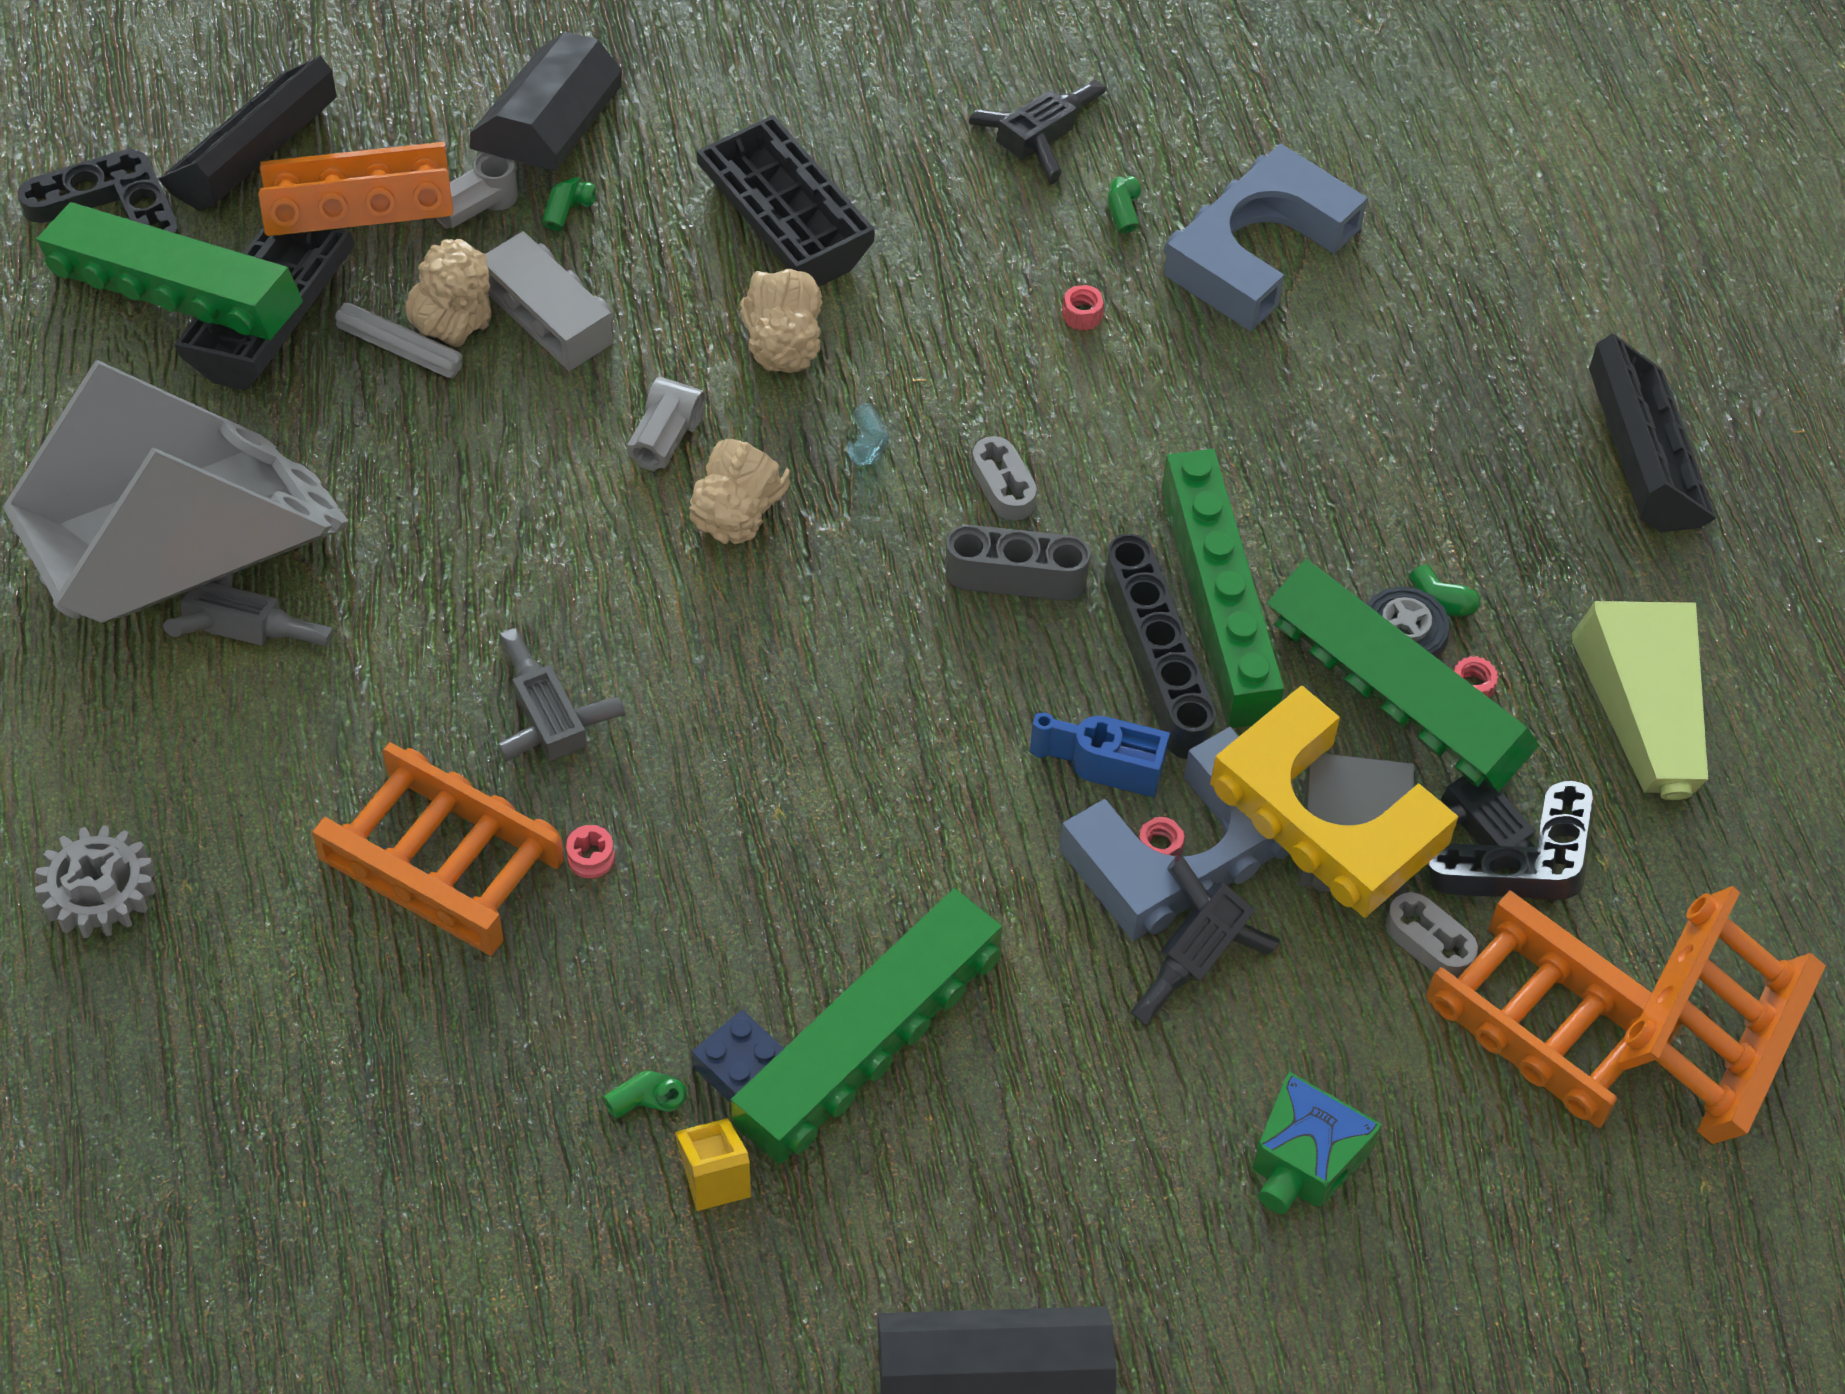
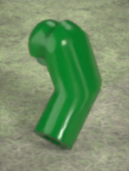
M1121 176L1116 177L1109 186L1108 204L1120 234L1130 233L1140 227L1132 201L1139 198L1141 186L1138 179L1134 176H1128L1124 179Z
M573 177L557 183L550 192L541 221L542 226L553 231H562L569 209L577 207L578 204L584 207L593 205L597 193L596 186L592 182H583V179L579 177Z
M1430 565L1418 566L1410 573L1409 579L1413 586L1432 595L1444 607L1447 616H1469L1476 613L1479 609L1480 597L1475 590L1469 589V587L1464 585L1441 583Z
M646 1070L603 1095L602 1100L610 1115L617 1120L638 1106L667 1112L677 1110L685 1102L687 1091L679 1079Z

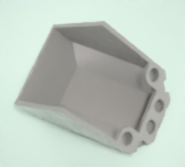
M95 360L3 506L13 525V532L19 536L26 548L25 554L33 561L40 574V581L47 586L53 597V605L60 612L71 618L80 619L83 615L100 623L131 615L343 530L349 522L338 509V505L328 491L323 488L318 477L303 465L284 457L277 451V446L262 435L99 360Z

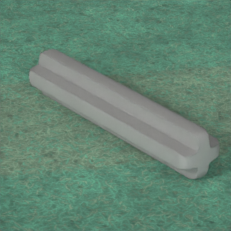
M343 303L340 310L336 312V326L339 329L447 378H454L462 368L463 362L460 352L352 303Z

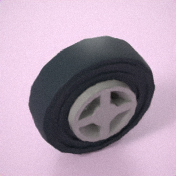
M1399 586L1384 589L1371 597L1367 603L1369 607L1439 659L1448 643L1450 621L1444 607L1432 595L1417 588Z

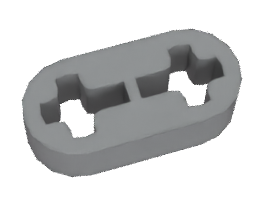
M996 436L985 437L978 441L973 449L972 471L993 510L1000 517L1012 521L1023 520L1030 516L1035 508L1037 488L1015 447L1008 440ZM992 457L993 460H986V458ZM994 461H1002L1001 470L997 468ZM1007 486L1010 487L1016 497L1022 496V499L1016 500L1013 495L1006 496Z
M1409 892L1403 893L1393 900L1386 918L1385 926L1388 934L1430 971L1435 973L1442 967L1458 978L1476 959L1478 945L1475 937L1429 898L1418 893ZM1414 914L1421 918L1419 923L1413 921L1408 925L1401 921L1403 916L1409 918ZM1454 947L1462 951L1460 956L1452 955L1450 958L1442 954L1444 949L1450 951Z

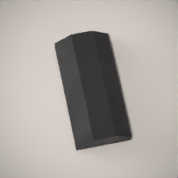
M563 32L537 50L470 132V149L556 171L620 88L622 69L599 40Z
M320 55L281 73L158 178V180L171 195L198 211L216 204L260 165V161H265L337 98L332 69Z
M774 115L697 150V164L788 269L808 273L814 278L818 286H822L852 271L873 244L875 228Z
M263 227L243 254L288 267L303 303L271 340L251 334L242 335L234 329L215 323H204L195 317L174 344L181 359L214 384L245 391L260 376L355 246L350 231L328 229L267 236L264 233Z
M1613 333L1596 344L1589 371L1640 519L1660 532L1701 528L1717 518L1664 371Z
M1107 1306L878 1313L881 1394H1116L1113 1325Z

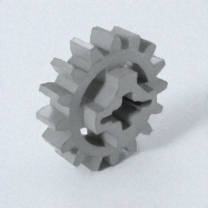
M103 825L99 830L98 836H90L86 827L80 828V839L72 842L66 836L59 838L63 848L59 853L51 850L45 851L44 857L48 867L36 868L35 874L40 885L35 887V892L47 919L50 922L58 919L63 932L68 933L78 925L83 938H89L94 927H101L105 936L112 935L113 923L119 921L126 927L132 925L129 916L132 910L142 913L147 911L148 907L144 896L155 894L156 889L152 877L156 873L151 858H148L144 844L141 841L133 844L128 831L123 830L115 838H112L108 826Z

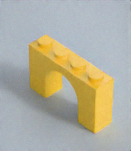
M1301 685L1215 756L1210 785L1224 803L1237 807L1252 820L1254 827L1262 836L1267 839H1274L1289 852L1293 861L1301 870L1313 873L1327 885L1339 903L1346 907H1352L1363 918H1366L1450 844L1459 816L1419 783L1382 815L1367 823L1338 825L1319 819L1307 811L1296 798L1291 782L1333 746L1340 717Z

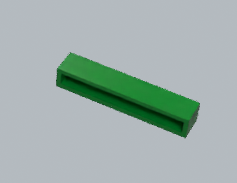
M72 202L36 238L46 257L45 263L47 267L61 278L69 277L88 283L96 289L104 288L123 294L134 301L142 300L158 305L169 312L177 311L198 318L204 323L219 324L234 329L242 335L251 334L271 340L303 303L289 268Z
M1212 448L1167 454L1161 491L1227 728L1253 726L1282 701L1284 686L1216 452Z
M1307 558L1266 603L1278 617L1273 625L1285 637L1295 644L1301 638L1312 646L1308 651L1309 654L1327 670L1332 671L1337 665L1348 675L1344 681L1364 699L1367 700L1371 694H1374L1384 702L1380 707L1382 712L1398 726L1404 728L1408 722L1421 731L1417 736L1418 740L1435 755L1441 757L1446 751L1458 760L1454 766L1455 769L1473 785L1478 787L1484 781L1499 793L1540 746L1528 727Z
M953 888L731 1098L732 1125L779 1165L793 1152L796 1155L803 1153L816 1138L818 1128L831 1115L834 1118L841 1116L854 1101L856 1091L868 1079L872 1082L878 1080L890 1067L893 1055L905 1043L911 1046L925 1034L930 1025V1019L942 1008L949 1010L956 1005L963 996L966 984L978 973L983 976L993 969L1002 954L1000 949L1002 925L957 889Z

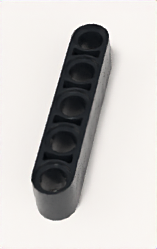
M1122 534L1115 537L1108 547L1104 574L1105 586L1160 730L1170 732L1168 749L1175 756L1187 759L1190 749L1212 737L1216 716L1215 707L1151 545L1139 535ZM1184 725H1191V726H1195L1196 728H1190V727H1186V726H1184Z

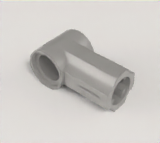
M484 152L477 155L473 162L474 169L450 182L453 214L446 217H437V221L445 229L454 228L485 209L496 211L511 207L518 198L514 160Z
M661 376L656 378L647 397L645 414L627 444L628 456L633 458L639 467L655 472L658 468H666L686 430L693 432L699 425L706 406V392Z

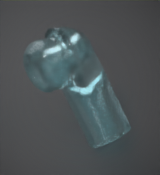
M866 403L858 406L853 412V418L862 434L856 435L857 441L855 443L849 440L847 444L848 455L855 464L860 466H869L876 463L890 442V435L873 404Z

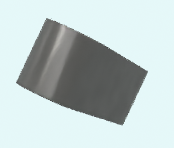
M962 525L953 529L948 535L946 541L945 576L950 584L964 590L1055 600H1072L1079 597L1085 591L1090 550L1084 541L1070 535Z

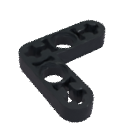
M120 150L26 180L17 192L22 212L32 222L44 223L53 221L70 202L94 208L118 200L127 219L149 226L158 223L159 229L180 235L177 220L146 155L138 150ZM132 170L133 173L127 174L126 171ZM110 176L111 181L106 182L105 177ZM90 180L97 183L94 188L87 191H77L74 189L82 181ZM65 190L66 195L61 196L60 191ZM44 197L45 199L44 201H37L38 198ZM141 198L156 200L148 208L140 209L132 206L135 201Z
M1576 781L1560 782L1548 789L1545 795L1537 847L1449 844L1429 862L1431 885L1435 890L1450 895L1504 897L1509 890L1520 898L1560 900L1577 895L1584 885L1594 818L1592 790L1587 785ZM1566 806H1573L1572 815L1563 814ZM1558 836H1572L1577 838L1575 841L1569 843H1558L1552 841V839ZM1556 864L1565 865L1562 874H1556ZM1500 868H1514L1518 870V872L1512 875L1502 876L1493 873ZM1476 869H1482V872H1477Z

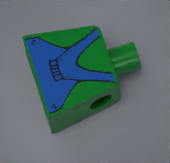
M1289 1072L1260 1139L1252 1166L1256 1173L1267 1178V1181L1258 1193L1259 1201L1266 1208L1278 1214H1286L1297 1196L1313 1206H1323L1370 1156L1375 1147L1382 1124Z

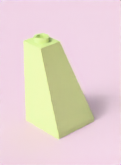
M1594 601L1573 631L1572 643L1643 792L1660 793L1661 798L1666 800L1690 798L1692 793H1696L1708 780L1696 603Z

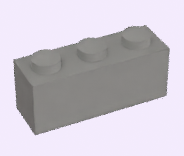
M522 231L485 254L489 269V296L568 371H571L613 344L612 322L614 316L609 305L602 298H595L588 292L573 271H566L559 265L544 244H537Z

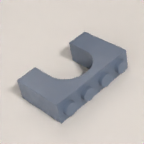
M1280 143L1268 155L1259 156L1252 164L1249 172L1240 180H1232L1223 191L1222 196L1211 206L1208 204L1204 205L1196 214L1194 221L1183 231L1177 230L1170 236L1164 248L1166 260L1163 275L1251 332L1279 306L1284 274L1244 249L1235 240L1233 234L1242 227L1253 223H1279L1299 231L1335 254L1361 229L1368 198Z
M1231 727L1190 749L1184 779L1218 818L1225 835L1213 848L1197 855L1184 857L1207 891L1214 882L1225 883L1226 885L1232 882L1236 884L1243 883L1257 872L1260 865L1274 857L1283 859L1290 855L1274 839H1267L1262 836L1254 827L1252 820L1237 807L1224 803L1210 785L1215 756L1239 737ZM1106 799L1062 823L1059 851L1132 941L1148 932L1157 934L1163 931L1173 922L1178 914L1193 907L1167 870L1169 864L1176 856L1157 852L1141 842Z

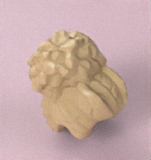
M445 239L439 246L432 245L425 255L424 261L418 267L420 282L413 286L407 294L405 302L406 315L409 322L417 328L421 335L438 338L453 347H460L473 330L479 328L484 330L489 326L491 308L488 293L490 291V284L488 281L489 269L485 253L475 250L462 239H456L455 241L453 239Z
M785 269L777 273L756 271L751 277L747 296L743 297L740 302L742 321L750 333L749 350L754 354L755 360L768 372L783 371L793 373L804 370L810 366L811 359L816 358L817 353L820 351V340L818 337L821 330L817 326L818 322L816 319L821 312L822 295L814 278L806 272H798L793 269Z
M735 439L721 440L713 448V452L709 457L706 465L707 476L695 483L693 495L690 499L689 519L703 533H710L714 539L723 544H727L728 541L733 544H740L755 537L756 531L763 523L761 519L762 514L775 501H779L786 494L790 485V470L786 468L780 479L778 463L766 453L753 447L748 442H741Z

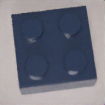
M740 1010L692 1050V1066L731 1103V1098L784 1048L744 1010Z

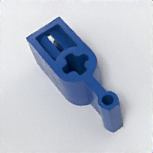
M1036 713L1032 725L1030 752L1040 758L1049 755L1073 761L1075 772L1081 778L1090 782L1155 798L1166 759L1170 732L1106 716L1088 717L1079 725L1056 720L1048 713Z

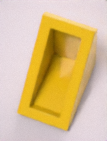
M729 1118L675 1132L696 1211L751 1197L748 1152Z

